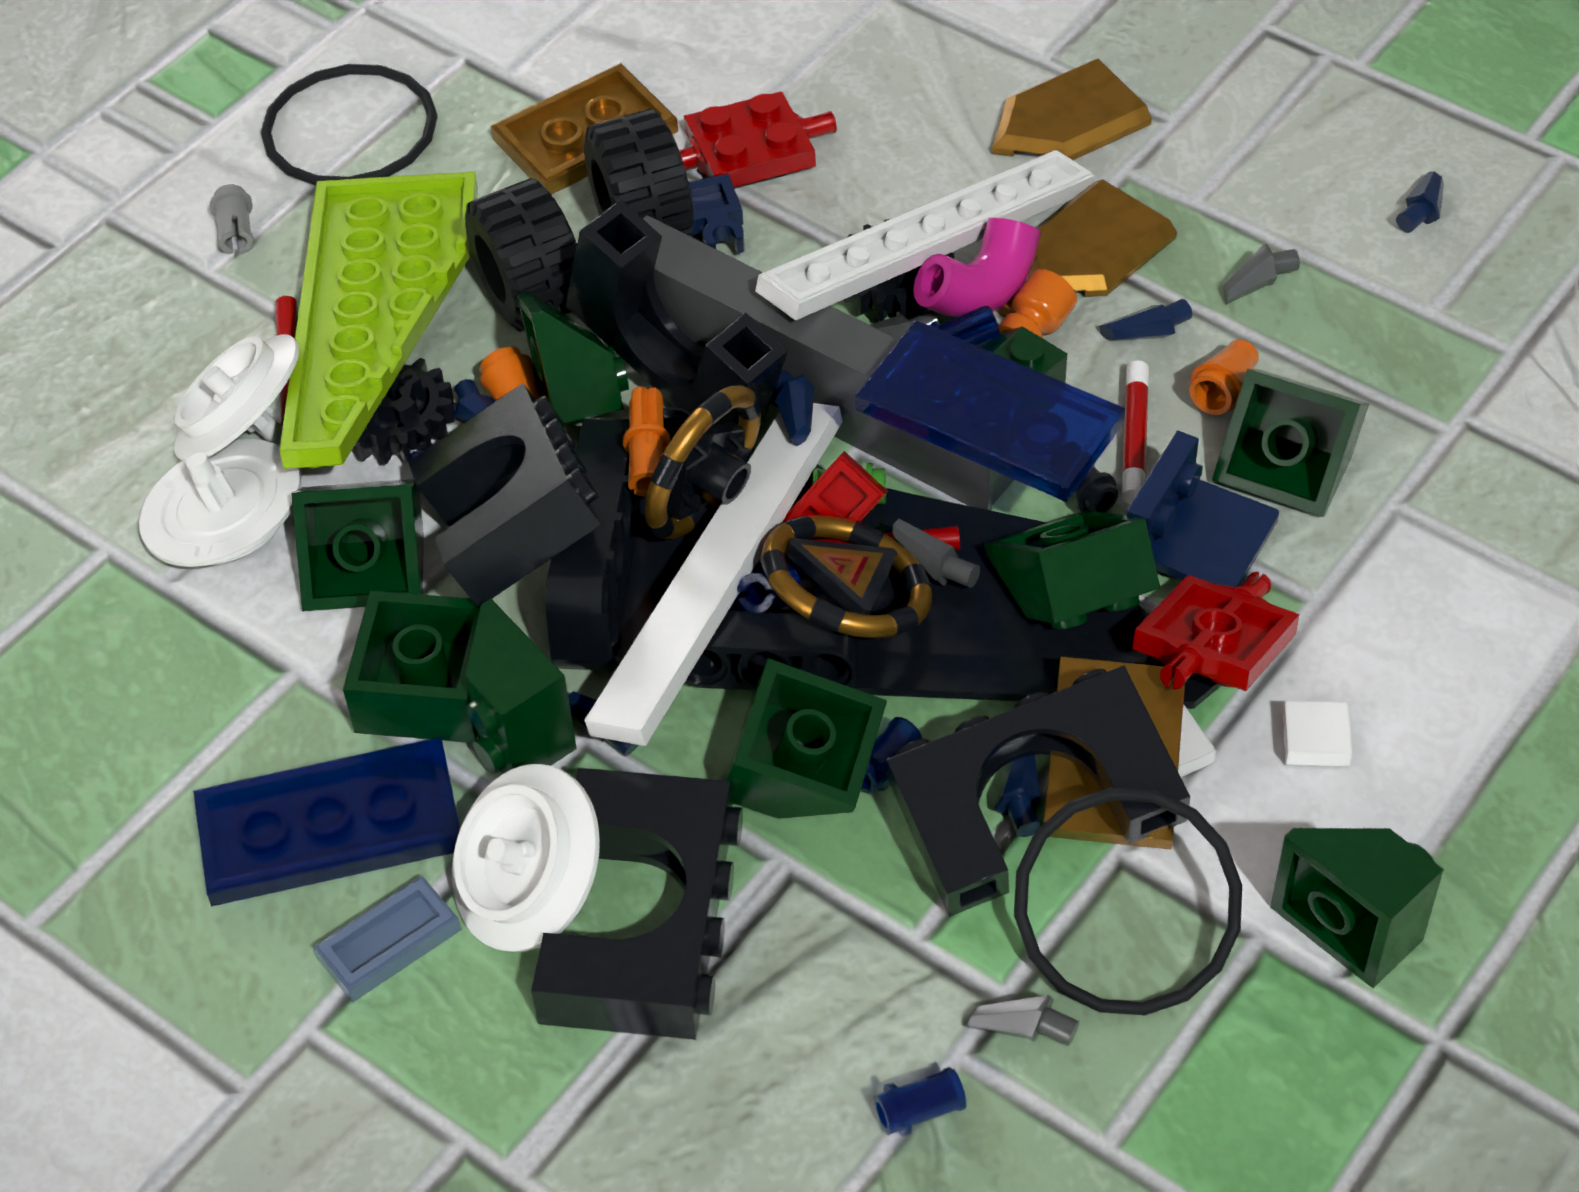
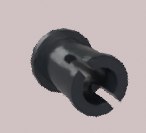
M1067 445L1058 450L1051 458L1048 465L1051 475L1057 478L1075 496V505L1081 512L1089 510L1106 513L1114 506L1118 499V490L1116 489L1114 477L1106 472L1100 473L1077 446Z

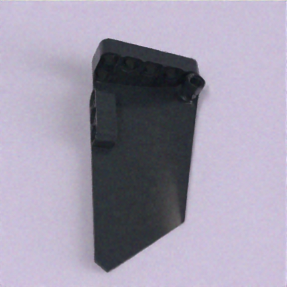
M663 408L664 428L670 434V441L691 415L690 412L681 408ZM590 417L584 418L575 453L587 470L585 473L586 477L599 495V498L591 504L601 525L551 558L546 582L545 603L550 658L557 668L616 671L720 507L719 505L712 515L692 532L676 539L655 537L645 522L646 497L634 494V489L630 490L628 488L629 452L623 446V435L629 429V419ZM813 472L790 510L813 485ZM886 488L888 490L886 493V504H876L874 510H870L860 522L884 533L893 532V525L898 519L918 529L958 526L960 550H955L959 558L980 566L979 578L973 587L969 588L951 580L943 587L926 572L933 590L931 607L925 619L915 629L892 638H864L840 632L836 633L809 621L793 610L769 585L760 557L686 679V682L703 688L755 690L769 658L871 695L1020 701L1038 692H1045L1048 695L1057 692L1061 657L1165 666V664L1160 663L1155 657L1133 650L1135 629L1148 616L1139 604L1119 611H1105L1104 608L1089 612L1087 613V622L1066 629H1053L1049 622L1030 619L1025 616L986 555L984 543L1037 527L1047 522ZM813 537V538L808 539V540L824 539V538H822V537ZM795 565L788 566L795 581L807 592L814 595L818 583L800 572ZM893 566L870 615H884L905 607L909 602L910 596L903 578ZM1197 673L1192 674L1185 682L1183 705L1189 709L1196 708L1218 689L1219 684L1206 676Z

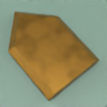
M1095 59L1007 98L992 147V153L1014 156L1015 151L1045 155L1057 150L1071 160H1075L1151 125L1152 118L1147 105L1101 60Z
M1101 179L1093 182L1037 227L1041 231V236L1028 277L1037 269H1046L1063 277L1072 286L1074 291H1084V297L1107 296L1177 238V231L1170 219Z

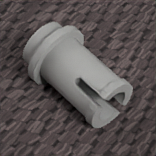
M234 184L221 186L215 191L214 196L210 200V210L217 218L219 247L224 252L233 254L232 237H236L238 253L241 254L248 251L254 243L249 220L253 202L251 196L242 187Z

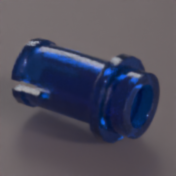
M787 563L792 577L800 585L797 571L791 564ZM763 566L756 573L745 576L737 587V592L749 590L748 595L738 599L740 604L750 612L760 613L768 610L770 607L782 608L788 606L769 585Z
M894 717L888 723V726L876 737L861 791L873 794L876 791H884L890 786L887 759L895 756L896 752L904 745L923 739L920 731L912 722L902 717Z
M951 1067L944 1068L941 1072L899 1087L894 1082L884 1085L883 1093L874 1095L876 1114L887 1135L898 1132L901 1136L906 1137L911 1135L912 1126L956 1110H964L967 1107L963 1085L956 1071L951 1069Z

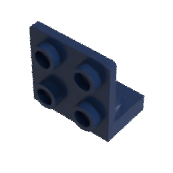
M1177 430L1127 509L1126 516L1146 519L1157 571L1183 580L1187 575H1191L1217 585L1241 586L1276 526L1279 511L1271 506L1200 480L1203 466L1196 463L1199 438Z

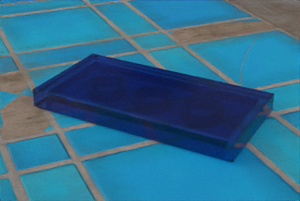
M917 320L914 321L855 395V410L1065 502L1070 499L1124 424L1126 410L1124 407Z
M442 737L193 791L206 891L211 907L454 853L460 831Z

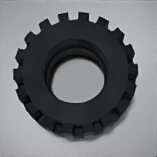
M650 108L589 125L585 134L584 156L589 183L599 215L622 199L642 219L648 215L691 237L694 214L686 170L676 141L668 125L657 111Z
M529 178L468 202L466 205L465 227L469 247L482 283L500 315L516 331H525L517 294L527 291L563 314L570 313L571 311L565 306L577 243L564 213L551 193L538 180Z

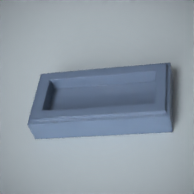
M421 876L313 946L318 961L353 1003L461 931L459 918L427 880Z

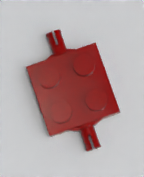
M782 91L772 94H759L752 99L724 106H712L700 112L684 115L685 133L691 147L681 149L679 152L685 170L697 168L708 178L729 174L733 186L738 187L815 167V149L809 138L836 133L837 124L832 111L807 118L800 117L793 112Z
M1252 572L1245 582L1237 587L1217 585L1187 575L1135 629L1133 650L1155 657L1160 663L1165 664L1160 671V679L1168 688L1173 683V690L1183 687L1189 677L1197 673L1211 678L1221 686L1235 687L1247 691L1294 638L1300 614L1272 605L1263 599L1271 589L1270 579L1265 574H1262L1258 579L1259 572Z

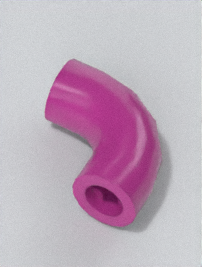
M997 217L989 218L981 247L977 256L970 263H963L939 253L932 255L922 264L914 282L915 300L920 306L939 314L964 319H975L1002 309L1023 286L1035 259L1041 231L1019 221Z

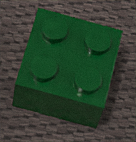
M370 590L343 686L354 733L474 743L477 740V731L470 721L465 708L470 703L465 673L480 607L478 608L470 598Z

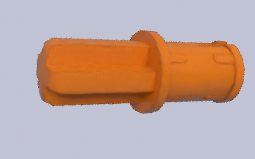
M639 386L633 389L632 398L629 401V429L623 435V446L629 452L628 488L630 490L634 489V494L647 497L651 477L663 451L666 450L670 443V434L664 428L662 393L656 387L646 389L643 386Z

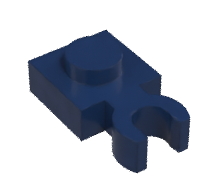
M729 174L689 182L694 214L691 236L703 234V243L715 249L718 242L729 241L734 244L737 253H743L745 250L744 230L742 227L743 210Z

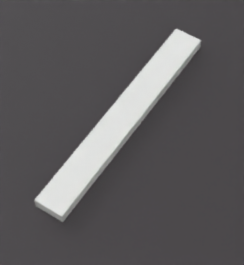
M1057 150L761 273L758 275L755 292L796 321L917 268L932 255L939 253L946 255L983 239L989 218H1006L1021 222L1072 200L1093 183L1095 175Z
M813 403L811 432L806 441L799 446H796L791 440L781 413H778L747 462L751 465V474L746 486L730 504L725 505L721 503L585 718L590 736L642 746L648 744L762 556L765 540L782 523L843 421L839 406Z

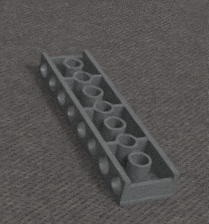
M648 215L643 218L662 236L654 268V283L658 296L671 319L696 344L705 349L707 343L744 313H747L788 350L782 370L788 371L794 378L804 375L814 386L813 403L840 407L843 422L834 437L971 507L991 511L992 505L1016 479L1017 470L1010 467L1012 416L1020 408V399L832 306L823 308L795 321L755 292L758 275L763 272ZM774 391L770 404L778 407L774 402L778 394Z

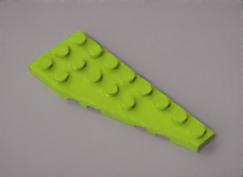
M475 171L316 182L295 335L300 351L296 366L289 378L280 444L283 469L321 468L324 466L343 465L472 255L466 234L465 215L467 203L477 199L478 187Z

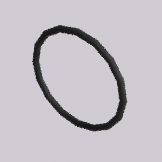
M346 64L315 71L287 86L268 107L261 128V136L267 157L286 175L316 185L317 181L389 177L411 165L431 143L438 115L430 92L410 75L382 65ZM348 74L380 75L405 84L422 99L427 120L422 137L405 156L382 169L354 176L316 175L292 166L276 151L271 134L278 111L290 98L307 87L326 79Z
M1110 787L1069 801L1035 831L1016 870L1014 918L1028 958L1059 993L1100 1013L1145 1016L1189 1001L1222 971L1241 931L1242 882L1227 842L1197 809L1157 790ZM1112 800L1154 803L1189 820L1216 850L1229 886L1227 929L1211 963L1182 989L1144 1002L1102 999L1067 982L1040 952L1027 915L1029 874L1046 839L1075 813Z

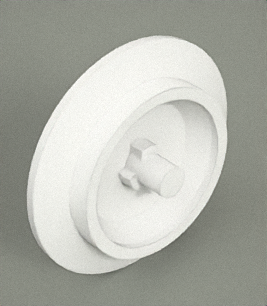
M284 334L265 341L258 336H252L232 345L213 360L191 384L176 409L174 421L180 429L174 444L175 455L184 463L192 454L197 452H204L207 457H210L225 448L246 430L250 433L257 431L266 441L278 442L281 439L283 427L271 416L274 410L269 406L281 392L296 366L300 351L298 342L292 336Z
M234 440L210 457H207L204 452L194 453L187 459L186 463L181 461L169 470L150 491L143 504L139 518L141 538L154 556L172 565L198 567L224 564L240 559L263 546L287 520L293 511L291 493L301 489V472L299 468L283 469L280 446L265 440Z
M529 764L514 768L496 778L484 789L471 806L463 821L457 837L452 862L454 898L460 916L467 928L478 940L487 946L506 952H524L540 947L543 933L560 934L579 913L590 892L599 858L598 821L588 794L570 774L561 769L543 764Z

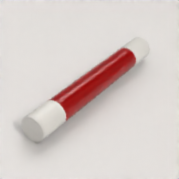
M1139 360L1130 362L1126 367L1122 500L1127 504L1132 503L1146 481L1149 366L1147 363Z

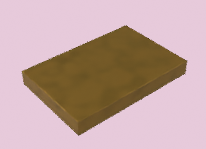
M620 63L491 125L493 140L529 178L538 180L552 195L588 177L584 156V141L586 129L589 125L650 108L657 111L672 135L678 132L677 117Z
M1070 657L1060 658L1057 692L1072 686L1078 677L1089 671L1104 669L1108 672L1125 665L1178 771L1185 684L1177 690L1172 689L1173 683L1169 688L1166 687L1160 679V671L1164 666ZM1054 755L1050 757L1044 823L1069 801L1101 791L1096 780L1084 768L1073 761ZM1108 802L1075 813L1049 836L1128 845ZM1174 827L1129 845L1171 850Z

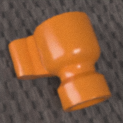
M1046 269L1035 270L1002 309L997 310L1000 315L1004 316V319L995 329L994 334L1022 326L1043 338L1042 335H1049L1057 331L1076 306L1077 296L1074 289L1063 277L1055 272Z

